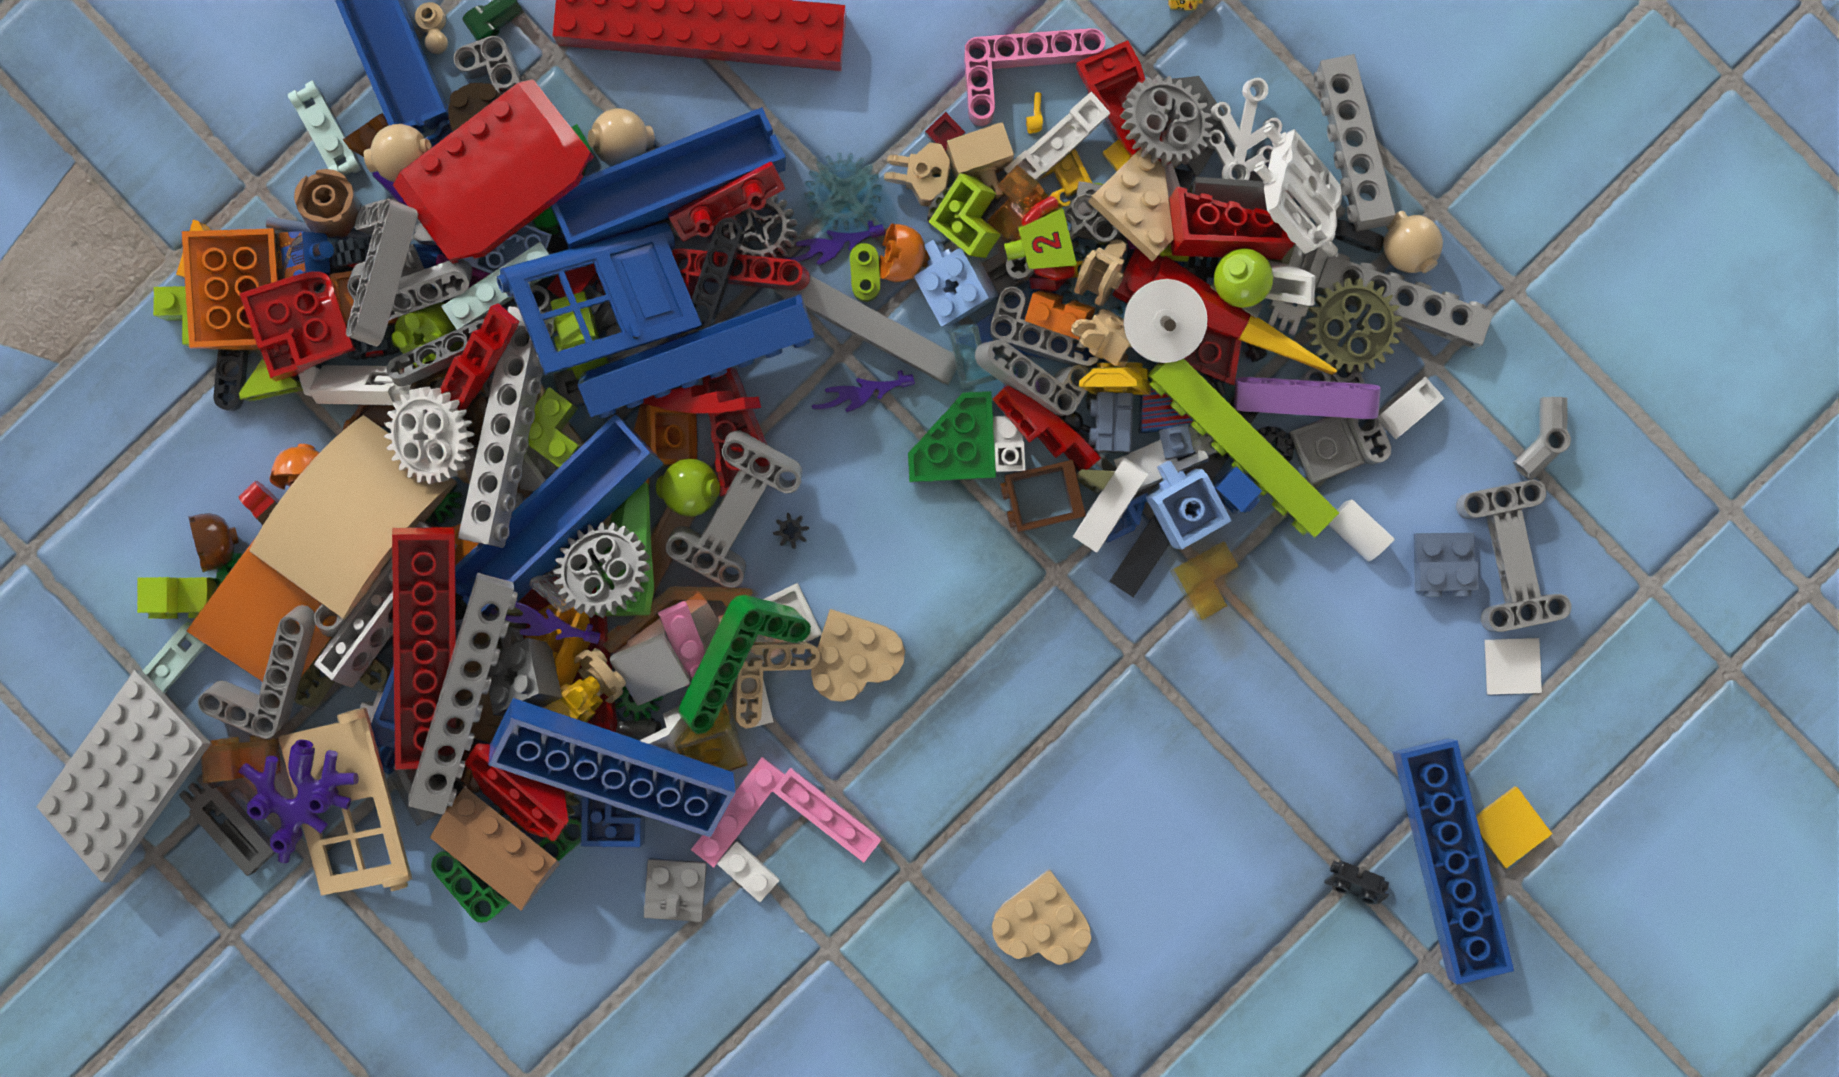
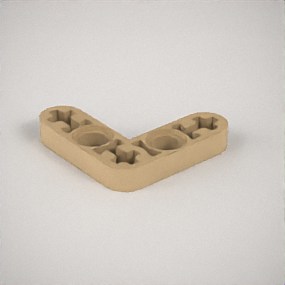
M754 642L751 652L755 655H763L765 663L762 664L763 660L760 658H751L750 663L745 660L733 685L732 713L734 720L743 728L756 726L761 720L763 671L812 669L820 660V653L815 646L809 642ZM791 648H793L792 652L794 654H804L805 649H807L812 656L808 657L804 663V660L801 658L792 657ZM775 649H783L785 653L783 661L778 664L772 663L770 659L771 653ZM753 678L755 680V688L749 693L742 692L741 683L743 680ZM741 698L748 699V708L753 712V715H749L746 721L740 716L741 713L746 712V702L740 701Z

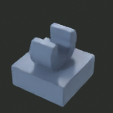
M1188 424L1159 430L1165 460L1194 454Z

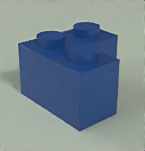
M582 796L581 847H641L645 844V816L640 814H616L617 807Z

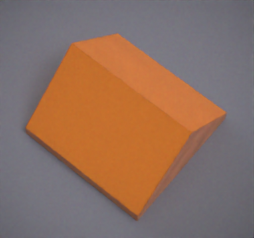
M651 405L647 406V445L664 463L661 467H670L682 459H697L696 413L670 411Z

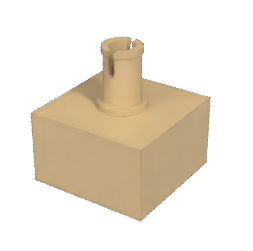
M1003 122L947 140V155L950 159V166L955 180L960 173L974 176L997 193L995 195L996 199L1002 197L1004 194L1001 191L996 173L1003 171L1013 161L1014 157Z

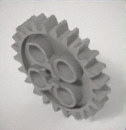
M1159 75L1153 81L1147 77L1143 83H1137L1128 93L1126 101L1122 104L1125 110L1120 117L1125 119L1126 122L1121 127L1122 129L1130 130L1126 139H1134L1136 141L1132 147L1133 149L1139 147L1143 149L1141 157H1145L1148 153L1152 155L1151 162L1153 164L1159 158L1163 167L1170 161L1174 167H1177L1181 162L1187 165L1191 159L1195 160L1208 146L1206 142L1211 138L1208 132L1213 125L1206 121L1211 117V114L1203 112L1207 103H1198L1197 100L1200 97V93L1192 95L1190 93L1191 85L1185 89L1182 88L1181 79L1176 84H1172L1171 76H1168L1164 81H1162ZM1165 126H1166L1167 128H1166V130L1162 133V136H1161L1162 138H1161V141H1160L1161 132L1164 130V128H1165Z
M600 522L598 530L588 525V533L585 535L578 530L577 535L579 539L576 541L571 538L567 539L571 547L569 549L561 548L560 550L565 556L555 560L561 566V568L553 571L560 578L554 582L561 589L558 594L563 599H566L565 603L568 606L574 607L579 614L585 611L591 618L595 612L601 618H604L606 610L616 615V607L619 605L624 610H627L625 601L629 599L636 602L637 599L633 595L634 592H644V589L639 585L640 582L649 581V578L643 573L651 569L650 565L645 562L650 558L644 550L645 545L641 540L638 541L639 538L634 532L630 533L625 526L619 529L615 523H611L609 528H607L603 522ZM612 546L611 551L607 554H604V551L608 547ZM591 550L594 551L596 558L603 564L602 568L613 582L614 590H611L608 582L601 575L600 568L590 556L589 552ZM587 562L586 567L583 570L578 571L579 567L583 563ZM626 569L624 575L617 577L621 570ZM601 585L600 589L596 593L592 594L593 589L596 586Z

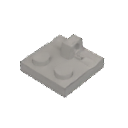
M649 858L644 918L702 922L707 862Z

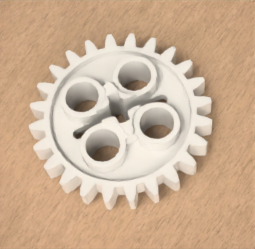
M430 387L409 390V393L401 394V400L393 402L396 410L388 411L387 413L393 420L385 423V426L391 429V433L384 436L392 440V444L387 447V450H395L396 452L392 457V461L400 460L399 470L408 469L407 477L417 476V482L419 483L427 481L428 484L439 483L457 476L458 470L465 469L462 461L471 458L465 451L474 448V445L467 442V438L474 436V433L466 429L472 422L464 421L462 418L467 410L458 411L457 407L460 401H450L451 393L441 394V388L431 389Z

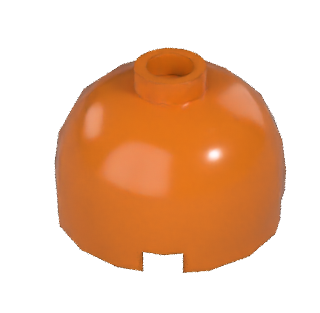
M890 224L882 243L883 246H886L885 256L880 255V277L891 282H905L913 279L914 275L920 272L921 267L927 266L929 254L925 250V242L921 234L914 228L904 224Z
M298 444L297 447H291L280 452L273 463L270 482L274 486L285 490L286 485L291 486L320 452L316 451L315 447L309 444Z

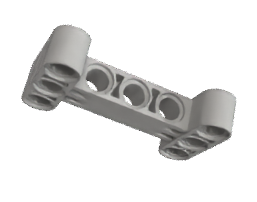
M733 431L725 439L722 456L728 463L740 470L702 535L688 527L679 526L673 529L666 545V551L672 559L727 588L738 587L743 581L746 562L740 555L729 549L767 485L783 493H792L799 488L802 478V467L797 461L742 431ZM739 443L743 446L744 450L742 452H734L729 445ZM764 457L769 460L770 464L762 467L756 463L755 459ZM783 472H791L796 478L792 481H787L782 478L781 474ZM674 540H684L688 546L679 547L675 544ZM700 554H710L713 560L705 561L700 557ZM728 567L736 568L739 573L736 575H731L727 573L725 569Z
M1528 480L1466 493L1457 500L1456 509L1461 517L1473 519L1486 516L1505 603L1489 606L1484 609L1481 614V623L1486 630L1505 632L1558 621L1566 618L1571 612V602L1565 595L1546 594L1541 596L1522 508L1537 506L1545 500L1546 488L1540 481ZM1527 486L1531 487L1534 491L1532 501L1525 498L1524 490ZM1498 492L1503 493L1506 497V504L1503 507L1499 506L1496 502ZM1470 498L1475 499L1478 503V509L1475 513H1472L1467 507V502ZM1553 599L1559 604V610L1555 615L1549 610V604ZM1524 605H1527L1531 611L1530 618L1526 621L1521 617V609ZM1496 611H1499L1503 617V621L1498 627L1492 621V616Z

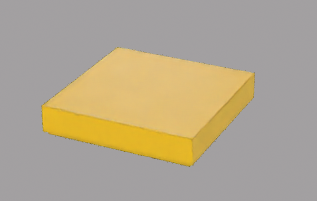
M1516 786L1476 815L1482 840L1503 868L1506 869L1552 835V832Z

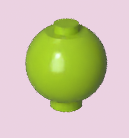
M1245 248L1233 250L1226 254L1216 266L1214 272L1216 291L1231 306L1247 308L1257 305L1267 297L1272 288V267L1269 261L1255 250Z
M682 459L672 464L665 471L664 475L657 479L656 492L673 512L682 516L692 517L707 512L714 505L720 493V483L713 469L705 462L697 459Z

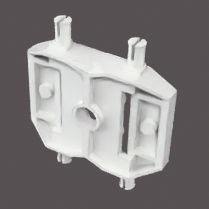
M1269 123L1263 128V132L1272 141L1273 145L1269 167L1263 161L1254 167V171L1265 184L1264 193L1267 211L1270 213L1272 220L1283 228L1289 239L1296 243L1304 254L1321 247L1328 257H1332L1338 252V248L1331 241L1335 236L1337 218L1342 217L1346 211L1341 205L1343 194L1340 184L1295 129L1281 134L1273 123ZM1294 198H1295V199L1298 201V203L1301 205V209H1300V207L1294 202V200H1293ZM1309 218H1312L1316 222V226Z

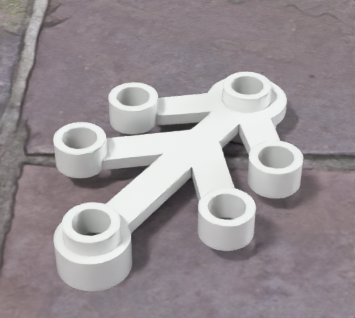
M1253 78L1243 86L1242 92L1246 101L1240 128H1238L1231 115V108L1226 102H1219L1211 108L1212 117L1217 121H1221L1235 146L1234 155L1232 156L1224 143V134L1220 130L1208 132L1211 138L1213 134L1218 138L1217 144L1213 143L1211 138L1206 144L1209 148L1215 149L1224 165L1222 179H1234L1232 177V170H1235L1238 174L1236 180H1249L1250 172L1254 170L1256 164L1261 161L1265 164L1270 163L1273 147L1270 145L1259 148L1256 156L1245 161L1247 150L1268 137L1263 132V128L1271 122L1279 132L1282 130L1281 121L1278 118H1270L1263 123L1260 129L1251 134L1257 104L1268 95V85L1262 78ZM1250 87H1253L1255 89V96L1251 94ZM1218 107H1222V108H1223V110H1224V115H1223V116L1219 115V113H1218ZM1264 150L1268 151L1269 153L1268 160L1265 159L1263 156Z

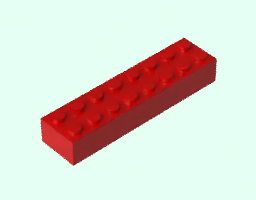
M454 527L392 528L395 770L418 768L456 644ZM456 717L448 720L447 725L449 727L456 728ZM443 746L438 750L439 754L443 756H449L455 751L451 746Z

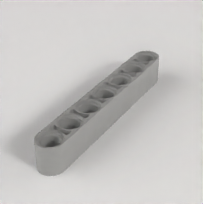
M798 269L790 272L789 282H793L798 278ZM810 276L809 284L801 291L775 289L778 294L787 299L801 294L806 309L943 384L949 385L962 361L959 356L812 276Z

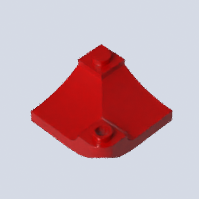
M306 272L239 293L257 347L262 352L270 378L275 382L304 373L305 370L319 363L355 350L352 338L346 335L347 323L339 303L335 284L323 272ZM319 284H324L325 290L317 293L316 287Z

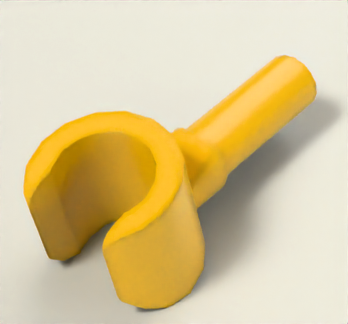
M1036 92L1034 95V116L1026 117V127L1029 134L1042 130V93Z

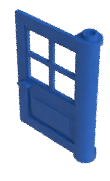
M662 222L500 269V275L496 277L501 293L506 292L508 297L514 296L545 375L702 326L671 251L675 247V241L668 223ZM594 264L606 295L577 303L565 272ZM558 274L570 306L541 314L529 282ZM609 301L621 333L592 341L580 310ZM573 312L585 344L556 352L544 320Z

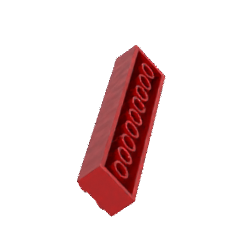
M556 0L552 36L558 46L841 71L847 14L845 5L796 0Z

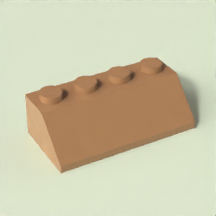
M466 787L455 798L452 807L448 806L445 810L444 815H442L430 836L434 842L521 911L560 865L553 856Z

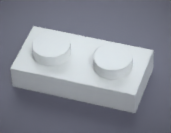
M738 841L717 863L759 902L780 881L774 873Z

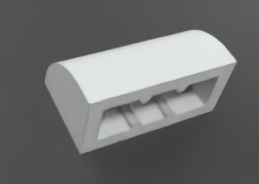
M1354 500L1345 501L1337 510L1339 514L1328 524L1368 562L1381 554L1395 540Z

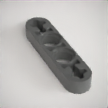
M484 319L475 321L395 357L387 365V374L395 385L407 386L450 367L454 357L462 355L471 333L481 328ZM456 342L464 343L460 350L450 351L452 344ZM436 354V359L429 364L422 363L427 355ZM416 362V364L418 365V367L415 368V366L413 365V363ZM404 368V373L400 374L399 370Z

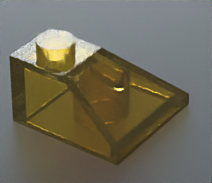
M727 704L723 705L714 725L709 731L697 734L688 726L675 742V747L680 755L728 771L748 765L735 722Z

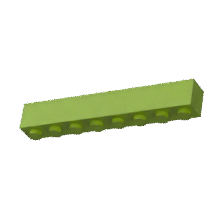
M1184 358L1169 363L1158 362L1148 373V377L1152 380L1149 385L1160 396L1166 393L1173 400L1169 405L1180 416L1186 413L1193 420L1190 426L1202 437L1207 434L1213 440L1210 445L1222 457L1227 453L1234 460L1231 466L1233 468L1237 467L1244 474L1247 473L1254 480L1253 483L1262 490L1260 494L1263 497L1268 494L1274 500L1271 505L1282 516L1286 513L1294 519L1291 525L1301 535L1304 536L1308 533L1315 538L1339 514Z

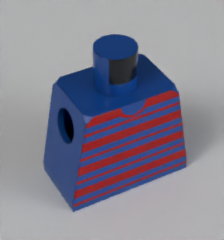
M1151 387V395H1140L1139 434L1159 432L1162 429L1186 424L1190 427L1193 420L1186 413L1180 416L1169 405L1173 400L1166 393L1160 396Z

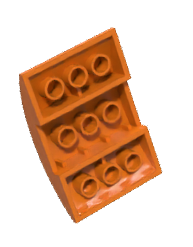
M252 542L186 631L263 682L280 620L297 606H308L316 612L322 603L251 553L249 550L253 544ZM328 616L324 620L323 626L329 627L334 625L337 617ZM315 625L301 677L332 638L323 635L317 625Z

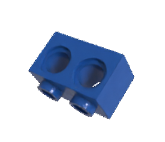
M1237 467L1229 469L1214 485L1222 503L1233 514L1249 513L1260 501L1257 496L1262 490Z

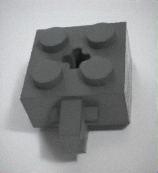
M509 627L505 638H501L502 650L500 651L496 666L490 665L487 675L491 677L489 695L493 715L503 717L513 698L539 707H544L562 698L553 651L550 646L544 641L531 638L524 639L523 635L520 634V629Z

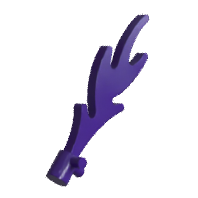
M873 221L867 222L869 227L867 231L840 233L828 230L827 235L831 236L832 240L814 238L796 242L797 247L808 246L810 250L798 257L785 259L795 260L799 263L822 253L823 256L817 261L818 265H822L836 257L846 242H850L848 249L852 251L863 240L869 237L873 239L886 233L883 224L874 226Z
M903 370L897 371L899 380L878 382L857 378L856 381L862 385L861 388L855 386L826 388V393H839V397L828 403L813 404L811 407L814 410L828 409L851 400L852 403L845 409L848 413L864 405L871 398L875 390L880 391L877 398L881 400L886 393L896 387L901 386V388L915 385L913 374L904 376Z
M516 602L514 607L521 610L523 614L519 616L506 614L505 620L509 622L530 624V628L520 630V634L527 636L545 635L560 629L561 633L556 635L557 640L566 637L583 638V641L598 644L601 634L592 631L593 624L588 623L586 631L567 624L550 609H546L549 617L546 619L535 609L520 602ZM491 609V614L493 615L498 612L495 609Z

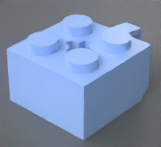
M933 239L924 245L931 259L927 261L929 267L914 275V278L941 327L954 325L999 297L979 257L970 256L961 248L953 252L950 248L946 250L940 239ZM956 282H958L959 286H957L955 290L954 286L956 285Z
M1166 461L1157 466L1163 479L1159 483L1161 488L1146 496V499L1173 548L1182 550L1232 521L1210 478L1203 469H1193L1185 474L1182 470L1177 472L1171 461ZM1187 503L1191 504L1192 506L1188 509L1190 514L1185 513Z

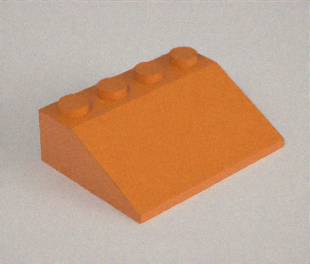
M274 228L182 231L189 348L259 350L239 293L279 280Z

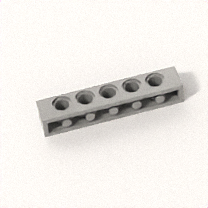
M1355 54L1321 60L1317 72H1314V84L1316 89H1320L1322 99L1320 100L1321 112L1323 116L1327 115L1328 118L1327 136L1329 142H1334L1336 150L1333 155L1336 169L1341 170L1342 179L1340 180V187L1343 196L1347 195L1348 198L1347 215L1349 222H1354L1356 232L1390 225L1396 214ZM1340 87L1345 91V93H1337L1333 90V88ZM1346 113L1350 115L1352 119L1344 120L1340 117L1339 114ZM1346 140H1354L1359 146L1352 147L1347 144ZM1353 167H1362L1366 173L1359 174L1354 171ZM1360 193L1369 194L1372 200H1363L1360 197Z
M1336 253L1332 257L1327 256L1315 289L1316 293L1324 295L1323 289L1326 287L1334 292L1333 283L1337 281L1344 287L1343 274L1349 273L1355 278V282L1358 278H1362L1363 286H1366L1369 281H1374V283L1379 284L1381 287H1385L1382 296L1393 295L1389 305H1399V308L1393 312L1394 316L1402 317V320L1398 322L1473 349L1483 345L1494 313L1486 310L1484 304L1470 301L1468 304L1460 301L1459 296L1450 292H1442L1440 294L1432 291V287L1422 282L1412 284L1404 281L1405 277L1400 274L1378 272L1376 266L1369 263H1361L1359 265L1350 262V257L1344 254ZM1398 293H1405L1409 297L1408 306H1403L1399 303ZM1353 298L1346 299L1345 303L1357 307V303ZM1426 302L1435 305V316L1429 315L1426 312ZM1366 304L1364 310L1368 311L1370 309V305ZM1453 312H1458L1463 316L1462 325L1454 323L1452 319Z
M419 521L415 528H430L432 526ZM392 559L314 663L332 681L353 688L393 634Z

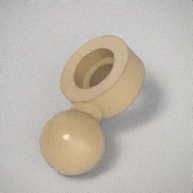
M424 3L417 8L415 21L422 31L428 33L425 37V47L433 54H441L448 47L447 37L440 32L446 24V16L436 3ZM428 13H433L430 18L425 19Z

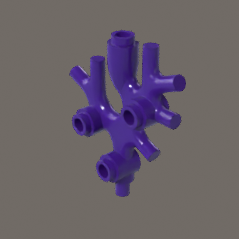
M297 740L290 750L289 774L298 789V795L293 799L283 797L276 790L277 757H266L264 772L262 773L247 763L238 771L250 780L257 789V794L247 804L248 815L254 820H263L271 813H275L281 820V827L270 839L272 850L279 853L278 862L288 863L290 861L291 853L295 851L296 844L303 836L300 827L302 824L310 825L320 834L327 827L328 824L319 818L316 813L326 812L331 805L348 810L352 799L339 795L336 786L356 785L359 781L357 773H339L336 770L338 753L333 750L326 751L321 779H315L311 775L315 748H313V743L308 740Z

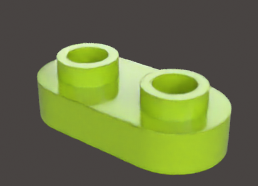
M861 243L856 245L850 253L852 292L858 300L870 302L876 299L880 293L879 257L877 250L872 245ZM867 253L870 258L866 262H861L859 255ZM864 281L871 283V288L867 291L862 290L860 287Z

